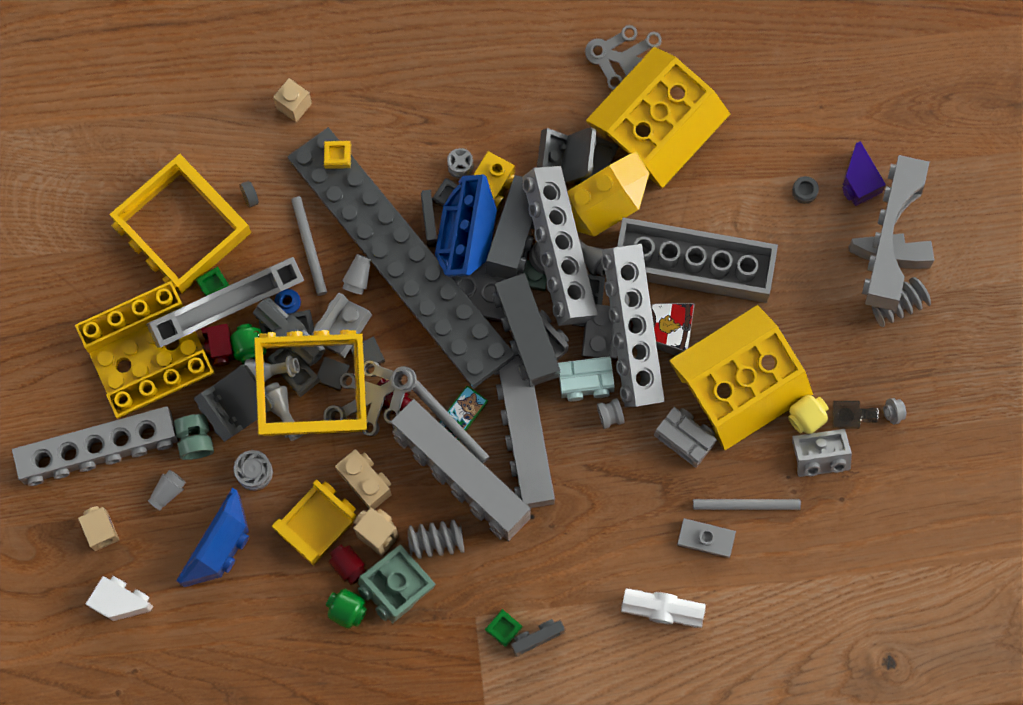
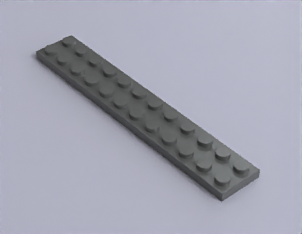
M326 128L287 156L289 162L365 256L371 259L370 262L471 387L473 389L516 358L512 350L454 279L444 274L436 257L352 155L351 168H324V141H339L330 128Z

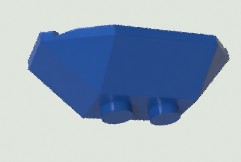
M484 174L462 176L459 180V185L452 191L443 205L435 256L444 274L448 277L469 276L487 260L492 243L497 208L487 177Z
M232 488L210 526L176 581L181 586L187 587L222 577L224 572L228 573L233 567L236 560L233 557L237 550H242L248 542L249 535L247 534L249 529L241 497L236 489Z

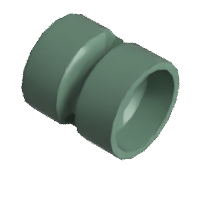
M206 415L184 416L173 422L176 437L181 439L177 444L180 459H199L214 453L212 438L207 435L210 427Z

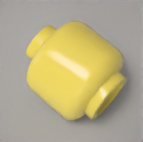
M805 395L790 407L788 419L800 434L802 432L812 434L827 422L828 416L826 411L829 408L821 397L815 399L811 395Z

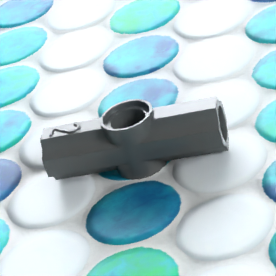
M269 297L265 300L263 299L253 312V315L271 332L276 333V337L287 336V332L301 331L303 336H311L295 316L288 315ZM323 346L286 348H290L308 366L316 364L325 352Z

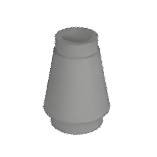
M356 254L342 280L344 282L343 289L356 294H363L364 289H367L371 259Z
M168 470L166 474H162L148 502L158 510H161L184 490L183 486L186 482L175 472Z

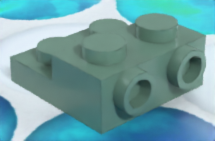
M401 545L360 576L357 583L360 586L358 588L359 594L366 601L371 599L377 605L375 610L379 617L384 621L389 619L392 624L413 608L414 604L436 585Z

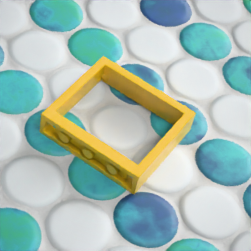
M181 154L177 155L110 213L114 221L111 225L120 236L126 234L131 240L128 242L131 248L137 254L142 252L148 258L145 260L147 265L155 273L159 270L165 276L162 279L164 283L172 281L174 287L181 294L196 282L195 279L208 272L251 234L249 225ZM182 174L235 231L179 279L126 221Z
M347 329L340 330L338 335H329V331L320 330L314 331L311 336H303V332L293 331L287 332V336L276 337V333L268 332L260 334V337L254 339L258 436L365 432L367 430L362 334H356V330ZM353 345L356 419L266 423L263 348Z

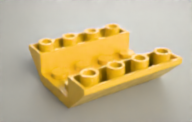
M653 47L586 119V122L596 129L602 137L605 138L608 135L628 154L637 151L650 173L649 178L663 189L730 116V112L715 91L678 58ZM679 87L684 91V97L676 100L671 97L670 90ZM638 125L648 126L650 134L647 137L638 136L635 130Z
M172 281L75 325L107 392L106 396L117 419L215 374L196 331L178 339L179 346L175 350H167L165 346L157 348L146 325L147 323L184 307ZM123 360H128L131 362L130 370L125 373L119 372L117 369L118 364Z
M758 305L669 360L681 382L687 383L712 423L713 427L711 429L715 432V437L724 451L790 410V407L805 395H813L803 366L778 326ZM765 355H770L775 361V365L771 370H766L762 367L761 360ZM721 383L727 384L730 388V395L725 399L717 394V387Z

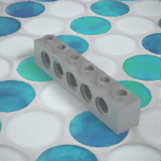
M561 166L533 168L522 177V186L529 204V215L532 217L534 224V236L541 253L540 260L547 278V289L552 298L553 314L557 319L558 326L586 323L598 314Z
M642 244L602 249L601 264L606 274L605 291L610 302L609 318L613 323L614 329L613 345L617 349L618 361L616 368L621 378V399L625 407L665 402ZM622 267L626 271L625 279L621 276ZM626 294H628L630 298L628 306L626 305L624 300ZM630 320L633 322L634 326L632 332L628 328V323ZM634 346L637 349L636 358H634L632 355V349ZM637 373L641 376L640 384L636 382Z
M166 406L14 448L12 453L18 478L24 485L36 486L44 482L43 479L54 477V479L65 478L70 475L69 472L80 470L81 472L90 471L96 468L95 465L104 462L110 465L120 462L122 457L146 455L147 451L151 449H169L173 447V443L179 442L175 434L172 412ZM148 428L154 429V435L151 438H142L144 430ZM120 436H128V442L124 446L116 445V441ZM102 443L100 452L91 453L90 450L93 444ZM69 450H76L75 458L66 461L65 454ZM44 457H50L49 465L45 468H39L40 460Z

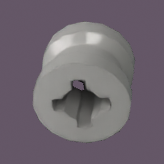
M463 148L454 149L450 152L447 159L449 173L457 179H461L462 176L471 175L474 167L471 153Z
M618 398L612 399L608 404H597L603 429L610 428L611 424L617 423L621 425L625 423Z

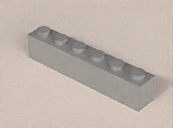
M517 355L515 356L516 358L494 373V375L499 374L501 384L496 385L498 400H504L505 409L501 410L503 426L508 425L510 435L505 436L507 451H513L514 461H510L512 477L517 476L519 486L514 487L515 494L529 508L555 504V497L535 387H530L528 380H522L518 369L521 361Z

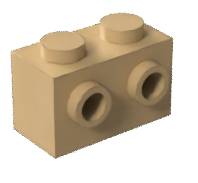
M355 449L335 465V468L367 508L376 509L392 495L389 488L391 483L382 472L377 474L372 469L374 463L365 452L360 455Z
M370 508L367 512L363 510L354 521V524H356L354 531L357 538L381 557L399 538L397 529L391 521L392 518L381 509L377 512L373 508Z

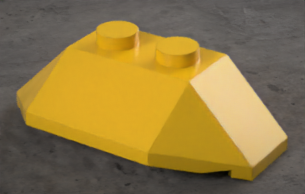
M637 151L614 162L567 191L577 232L595 237L620 222L622 218H626L640 209L650 173Z

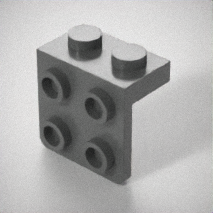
M589 127L570 135H565L549 128L541 130L537 168L561 166L565 185L589 178L594 168L593 156L596 146V129Z
M247 365L239 366L215 385L194 398L199 410L206 415L213 425L215 433L224 442L257 420L256 378ZM265 392V411L267 413L273 409L274 404Z

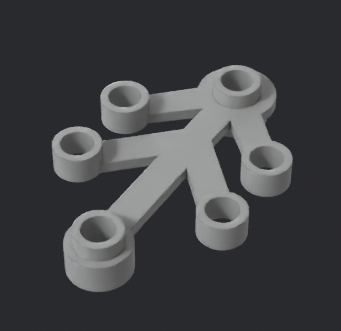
M627 25L622 29L621 33L607 41L603 39L591 40L586 46L585 54L591 63L601 66L608 79L609 88L614 90L616 87L610 84L611 80L618 78L620 83L623 80L620 75L615 74L609 60L618 62L627 76L634 69L633 67L643 59L636 56L653 47L658 48L661 45L662 39L659 33H649L645 40L624 52L612 50L625 41L631 42L636 39V28L632 25ZM628 29L634 31V36L631 38L625 36V31ZM652 36H656L659 39V42L655 45L649 42ZM595 47H601L603 49L601 55H595L593 53Z
M369 360L364 363V374L366 376H379L389 380L381 386L365 381V392L367 393L365 394L366 406L371 404L366 422L367 427L370 423L374 426L371 433L368 430L363 432L365 435L375 436L378 434L380 427L377 421L386 395L394 392L390 407L384 412L385 421L391 424L390 413L395 411L397 416L401 412L400 407L405 393L413 390L417 382L416 374L411 368L401 366L393 371L381 367L375 361ZM373 364L374 371L372 373H369L368 367L369 365ZM344 373L341 376L340 384L343 388L355 389L354 374ZM404 375L408 378L405 385L401 383V378ZM350 376L352 378V383L348 386L346 384V379ZM356 400L343 407L336 405L327 407L323 415L324 421L335 420L334 416L337 412L341 414L340 420H347L348 416L356 412Z

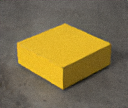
M324 141V168H351V142Z

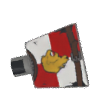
M694 303L652 304L651 311L657 350L677 356L688 349Z

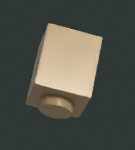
M290 78L273 97L276 108L295 122L300 119L312 104L309 92Z
M95 506L83 512V516L78 518L88 543L94 551L120 540L109 513L104 507L99 508Z

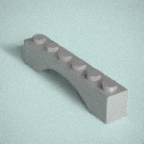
M899 155L897 163L890 166L888 179L892 180L891 187L886 186L883 202H887L886 210L881 209L878 224L882 225L881 233H875L872 246L877 248L876 256H870L867 268L868 271H872L871 279L865 278L862 294L867 295L865 305L897 311L905 276L899 268L894 254L893 230L902 212L912 202L921 197L929 161Z
M291 257L155 319L146 325L157 348H160L238 310L303 282L304 279L294 257Z

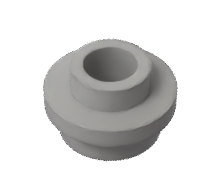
M895 398L886 400V404L883 407L885 418L893 425L899 424L901 420L906 418V408L903 401L900 399L896 400Z

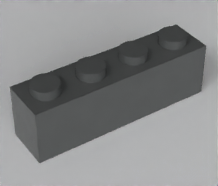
M514 176L486 260L485 274L503 279H509L518 276L519 272H524L527 262L524 254L525 251H531L534 236H531L534 224L532 217L529 215V204L522 186L523 179L520 176Z
M525 273L495 283V292L492 293V298L496 308L501 307L504 316L500 317L504 331H510L513 340L509 341L514 356L518 355L521 365H518L522 380H528L531 387L560 377L557 359Z

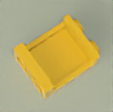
M317 479L313 482L314 486L282 520L278 519L272 525L274 531L313 566L349 529L357 518L355 513H353L356 508L345 498L340 501L334 495L336 490L329 483L324 481L321 484Z

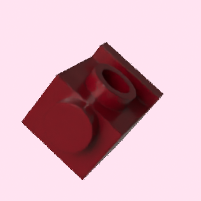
M228 324L201 328L205 340H208L204 341L207 357L211 356L214 366H225L229 364V361L235 360L230 341L231 330Z

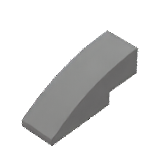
M904 233L893 234L894 254L899 268L924 269L932 266L935 260L931 241L905 243ZM875 236L852 239L848 246L849 252L870 260V256H876L877 248L872 247Z

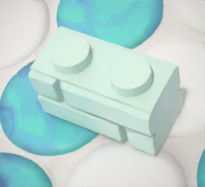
M610 356L558 363L560 368L561 398H567L568 401H579L583 399L584 395L594 394V398H604L610 395L609 392H614L615 386Z

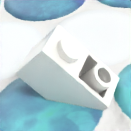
M103 576L86 603L90 608L112 621L146 613L153 608L147 602L150 598L149 596L135 589L134 593L125 589L127 584L115 576H112L111 580Z

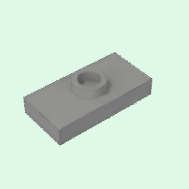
M684 518L677 546L730 558L736 531Z

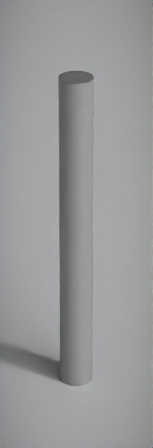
M294 197L291 201L317 295L322 296L327 294V289L301 197Z
M417 381L413 391L480 462L485 463L490 456L428 390Z
M693 499V510L801 509L800 499Z

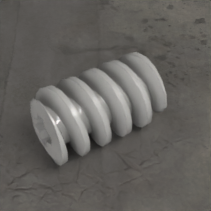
M912 277L909 279V283L906 281L903 283L897 311L872 306L879 325L885 327L884 318H887L890 323H894L893 314L896 313L902 319L904 318V309L911 315L913 314V305L918 310H922V301L930 306L931 299L922 282L916 277Z
M451 520L449 528H447L444 521H441L438 530L433 522L430 523L428 531L425 530L422 524H419L418 532L416 533L411 525L408 527L411 557L412 553L415 552L417 558L421 559L424 550L428 557H432L434 549L437 550L440 556H443L445 547H447L450 554H454L455 546H458L460 552L464 553L461 524L458 527L455 520Z

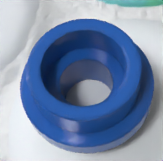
M285 289L279 292L274 300L287 314L297 312L301 305L299 294L292 289ZM287 297L292 299L289 305L283 304V300Z

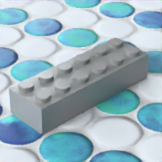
M622 218L617 247L642 244L647 282L767 303L771 291L777 244ZM622 267V269H621V276H622V278H625V277H626V271H625V269Z
M413 399L391 421L394 440L404 449L408 446L414 453L412 455L414 459L423 467L427 464L433 471V477L442 485L446 482L452 489V495L461 503L465 500L471 507L470 511L480 521L485 519L491 526L489 528L491 532L499 539L504 537L509 541L531 519V508L417 401Z

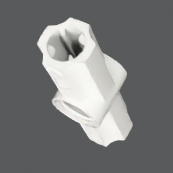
M626 588L621 612L648 617L649 620L657 623H678L701 628L706 604L677 599V596L668 593L654 592L652 594Z

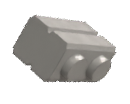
M674 407L658 426L654 436L696 468L715 445L717 440L714 437L715 432L705 424H702L700 427L693 421V415L684 408H681L679 411Z

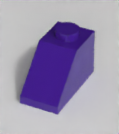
M861 141L855 144L842 187L847 200H852L855 206L881 194L886 186Z

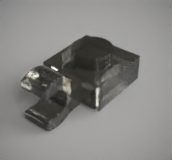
M833 401V429H860V421L877 423L879 420V408H860V401Z

